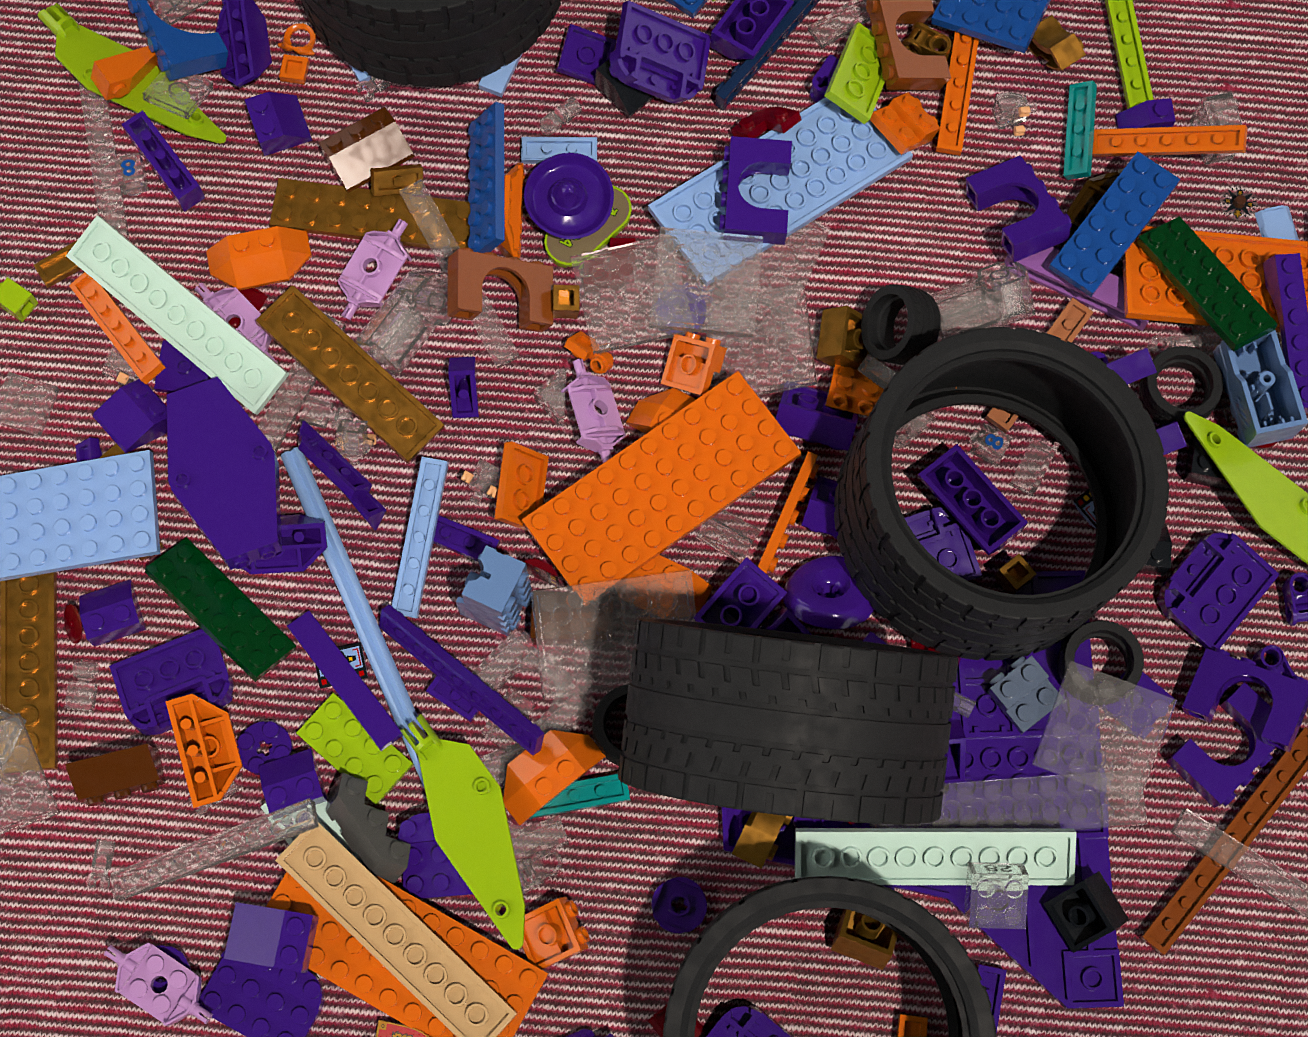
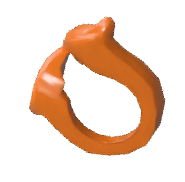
M293 24L287 28L283 41L278 43V46L286 52L295 51L302 56L314 55L315 52L312 49L315 45L316 35L314 30L306 24ZM295 31H307L310 34L308 44L303 47L291 46L290 39Z

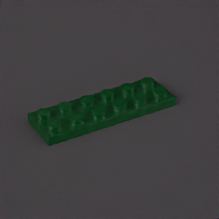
M1180 216L1138 236L1137 244L1232 351L1276 329V321Z
M187 538L145 568V573L254 682L295 651L296 645Z

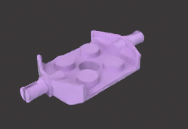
M398 219L392 231H370L364 235L337 280L349 302L341 314L342 317L351 321V318L360 306H384L381 302L406 259L409 261L412 259L400 241L402 233L408 226L405 221ZM372 261H376V270L372 273H367V265Z
M204 283L198 284L201 289L198 286L195 287V291L203 298L204 303L228 322L231 318H240L241 323L236 330L278 363L268 353L272 338L256 324V319L261 313L236 287L224 288L215 293L211 292Z
M576 359L572 362L577 375L576 379L562 389L561 393L566 391L569 393L581 438L576 443L591 451L598 452L604 463L612 458L610 451L614 449L613 446L626 435L610 383L605 377L591 375V372H586L583 359ZM595 406L601 409L602 414L596 411Z
M147 943L128 954H123L113 945L107 948L112 953L105 951L104 955L116 962L118 966L115 985L116 993H120L164 1023L163 1025L165 1026L179 1022L188 1015L195 1016L204 1024L209 1022V1019L206 1017L211 1018L213 1014L200 1006L199 997L202 978L151 943ZM159 977L166 978L168 982L167 989L162 993H157L153 988L154 981Z

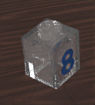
M140 153L114 157L118 186L124 195L137 196L142 192L149 191L146 167Z
M984 423L981 431L975 429L969 443L973 444L969 453L998 467L1013 437Z

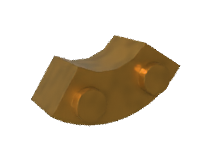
M1053 15L1042 18L1028 46V49L1035 57L1041 55L1047 61L1046 66L1057 71L1065 69L1086 55L1080 38L1076 37L1075 33H1069L1064 30Z
M751 812L732 855L762 869L766 859L772 861L779 847L774 842L783 823L789 825L792 817Z

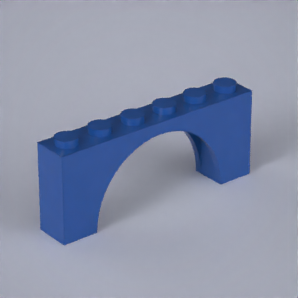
M128 0L130 12L132 14L135 13L138 19V27L141 33H145L148 38L149 49L151 52H155L159 68L162 72L165 71L169 81L226 67L228 50L218 32L200 34L177 29L161 20L153 12L147 0Z

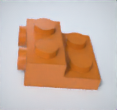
M909 92L893 98L888 106L874 111L870 118V121L901 155L931 142L941 129L937 119L929 115L922 108L920 100L911 96Z
M687 331L685 336L674 334L660 384L698 395L705 394L709 391L714 372L720 373L727 348L720 346V340L706 337L704 342L700 340L701 335Z
M835 364L825 406L869 416L884 390L885 377Z
M567 897L557 898L525 914L524 944L522 947L529 963L543 970L589 948L587 942L590 940L586 928L578 924L575 916L579 912L574 901L568 900Z

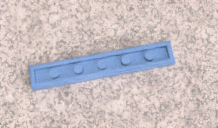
M427 457L421 458L392 607L406 617L418 619L449 466L448 461Z

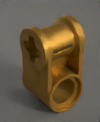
M915 22L912 26L911 34L902 42L904 47L915 54L946 56L947 61L949 59L951 50L950 38L929 28L924 23ZM936 48H940V49H942V50H944V51H940V52H939V51H936L935 49H936Z

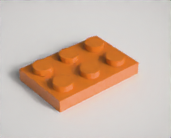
M512 441L504 443L494 519L528 531L522 523V519L543 505L549 456Z

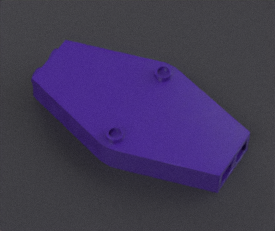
M218 376L167 394L168 482L176 500L230 570L234 568L242 569L249 566L253 561L274 557L278 552L282 551L279 463L271 443Z

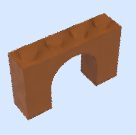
M866 0V10L870 16L871 31L875 37L877 55L880 58L882 76L886 82L887 90H940L951 79L946 56L915 54L904 47L896 33V24L924 23L934 12L932 0Z
M459 248L448 257V317L473 320L482 313L483 280L486 276H497L506 280L514 288L518 296L519 329L542 333L553 325V266L544 265L540 261H521L518 257H500L493 252H474L471 248Z

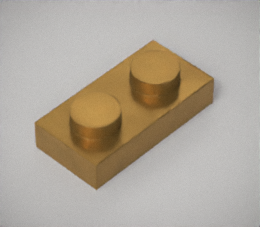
M421 164L371 168V193L374 196L423 191V167Z

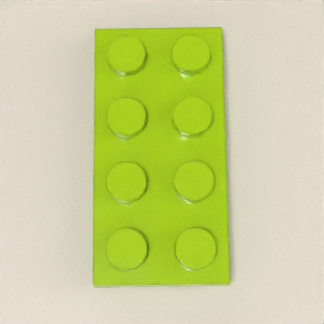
M857 22L852 27L824 96L865 124L872 116L885 80L882 76L880 58L877 55L875 37L872 31Z
M334 693L296 732L299 737L338 772L368 781L365 796L376 806L414 765L392 744L383 751H380L346 704Z

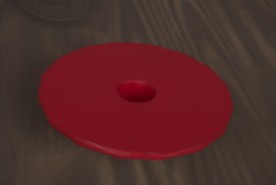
M69 604L64 611V625L70 641L77 644L82 638L83 625L77 608L73 604Z

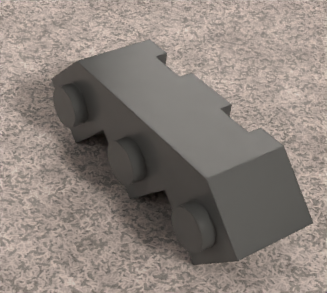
M342 773L330 789L326 813L332 821L336 820L342 829V837L352 852L358 853L364 862L363 865L374 876H379L394 884L408 866L411 844L385 836L389 813L364 804L368 781Z

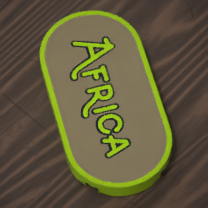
M613 186L614 201L611 214L606 223L595 233L579 239H563L546 232L544 240L546 254L554 264L564 268L583 266L584 261H589L610 242V238L617 236L628 225L632 206L628 195L622 189Z

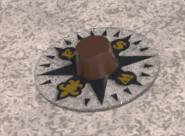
M1235 185L1227 188L1222 193L1220 207L1229 218L1243 221L1251 218L1256 213L1258 200L1249 188Z

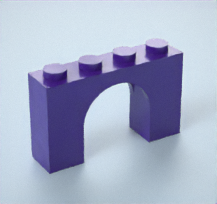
M731 136L730 146H725L724 161H728V169L723 168L722 184H727L726 192L722 191L721 207H725V215H720L719 230H724L723 240L785 245L788 210L759 208L749 204L741 196L739 185L744 179L754 174L789 176L792 141Z
M1021 155L966 178V196L977 211L1006 200H1021L1035 208L1036 211L1028 218L1002 228V246L1014 263L1069 240L1070 228L1072 227L1070 217L1061 211L1056 198L1049 195L1044 182L1038 180L1031 164L1026 163Z
M1146 347L1105 363L1127 385L1157 373ZM1176 420L1155 428L1162 442L1163 455L1187 446Z
M1206 648L1182 709L1187 715L1211 723L1219 701L1229 687L1241 682L1259 684L1273 698L1272 710L1261 735L1262 741L1265 744L1290 752L1308 708V680L1298 676H1293V679L1283 676L1282 671L1273 667H1267L1266 669L1258 667L1256 662L1248 658L1241 657L1240 660L1230 657V653L1219 648H1215L1214 651Z
M1245 682L1238 686L1220 705L1240 724L1247 734L1249 749L1245 760L1236 766L1219 764L1210 758L1193 740L1189 739L1166 761L1213 808L1221 804L1227 806L1236 797L1234 790L1239 785L1245 787L1255 777L1252 774L1257 766L1263 768L1273 758L1270 753L1275 747L1263 743L1261 738L1272 707Z

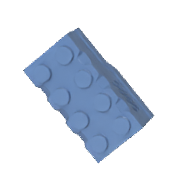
M1276 330L1235 351H1232L1223 340L1221 341V344L1216 347L1213 354L1223 376L1224 391L1230 399L1232 417L1237 422L1239 440L1250 448L1293 439L1308 424V420L1293 372L1285 363Z
M486 545L482 554L478 557L481 569L480 574L473 571L468 574L464 584L465 588L461 594L463 598L458 597L456 604L460 615L509 636L511 630L516 631L522 617L519 614L523 606L527 608L532 600L531 580H529V573L526 571V563L507 554L503 555L497 552L496 549Z

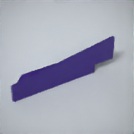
M302 421L297 432L299 437L298 449L347 496L374 531L377 530L386 509L369 493L372 484L306 421Z

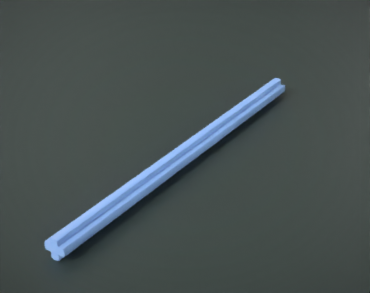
M298 447L293 448L291 451H285L281 458L306 516L325 521L328 547L323 552V556L396 725L400 730L406 728L417 743H419L409 729L408 724L414 721L424 733L425 731L416 719L418 715L305 455ZM402 736L424 787L418 755L406 738Z

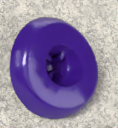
M579 153L557 154L542 161L531 172L524 189V202L531 219L545 232L563 239H579L595 233L606 223L613 207L614 191L609 175L597 161Z
M842 556L820 557L803 564L791 574L784 587L787 594L783 598V602L787 609L798 619L813 626L828 629L850 628L865 621L874 611L871 603L865 599L856 586L857 582L854 578L852 579Z

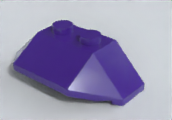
M222 0L224 5L219 14L216 32L219 33L228 50L226 67L221 68V75L234 85L241 87L258 78L272 63L266 18L254 0Z
M302 514L281 515L282 551L270 559L253 561L249 566L242 569L249 574L305 571L328 547L325 521Z

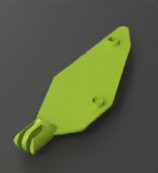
M58 3L47 7L46 10L39 11L38 18L56 36L55 57L87 90L103 97L91 79L94 61L132 51V49L79 25ZM157 66L129 94L121 98L109 99L137 113L143 110L148 118L184 135L220 144L226 142V135L172 81H169L168 77Z
M1186 412L1184 414L1185 422L1258 526L1308 564V493L1220 425L1193 412Z
M420 714L416 719L428 734V737L414 721H411L408 727L419 743H417L406 728H402L400 731L419 758L435 841L510 947L518 950L524 944L525 901L501 787L469 744L440 739L424 716ZM505 906L506 912L500 915V908Z

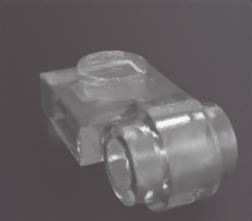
M1195 334L1169 337L1155 335L1149 340L1148 348L1152 354L1158 355L1162 351L1175 346H1202V336ZM1161 341L1162 347L1158 349L1157 345Z
M309 395L299 418L301 423L306 421L309 425L326 429L328 421L332 423L331 428L338 432H346L347 429H350L353 421L352 412L349 409L338 407L337 411L333 410V402Z
M81 659L79 662L76 661L74 663L73 677L78 678V682L68 681L65 709L94 712L98 685L89 683V681L97 679L99 674L98 663L87 659Z

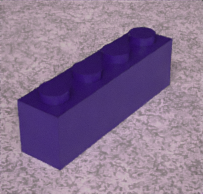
M143 110L122 123L128 138L184 212L205 199L200 185Z

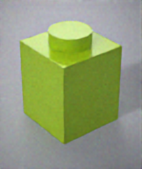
M7 277L4 282L0 283V308L20 322H23L37 306L38 302L29 291Z

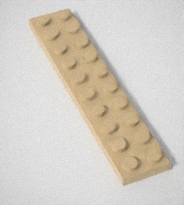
M316 819L275 860L456 1037H497L518 1014Z

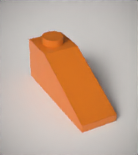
M149 46L100 59L94 61L91 79L105 100L121 98L129 94L158 64V58L155 52H151Z

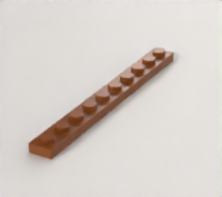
M1304 727L1301 729L1294 740L1290 752L1284 751L1140 938L1161 956H1164L1308 770V728Z

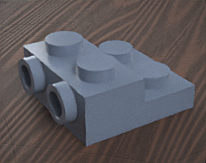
M1032 655L1028 659H1025L1023 656L1010 665L1013 670L1006 676L1001 672L990 681L992 687L987 691L989 696L1021 734L1065 700L1048 680L1049 675Z

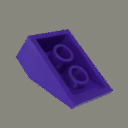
M746 557L693 619L702 623L759 628L787 592Z
M236 902L224 959L307 973L319 917Z

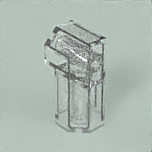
M997 262L979 269L977 278L974 276L972 280L931 294L932 298L937 302L941 316V326L936 342L938 343L942 339L958 333L964 334L965 331L1004 327L1036 315L1028 270L1019 262H1012L1013 267H1006L1005 262Z
M421 268L409 271L356 338V343L377 363L386 364L383 369L389 373L400 375L438 325H448L453 318L447 316L448 276L444 273Z

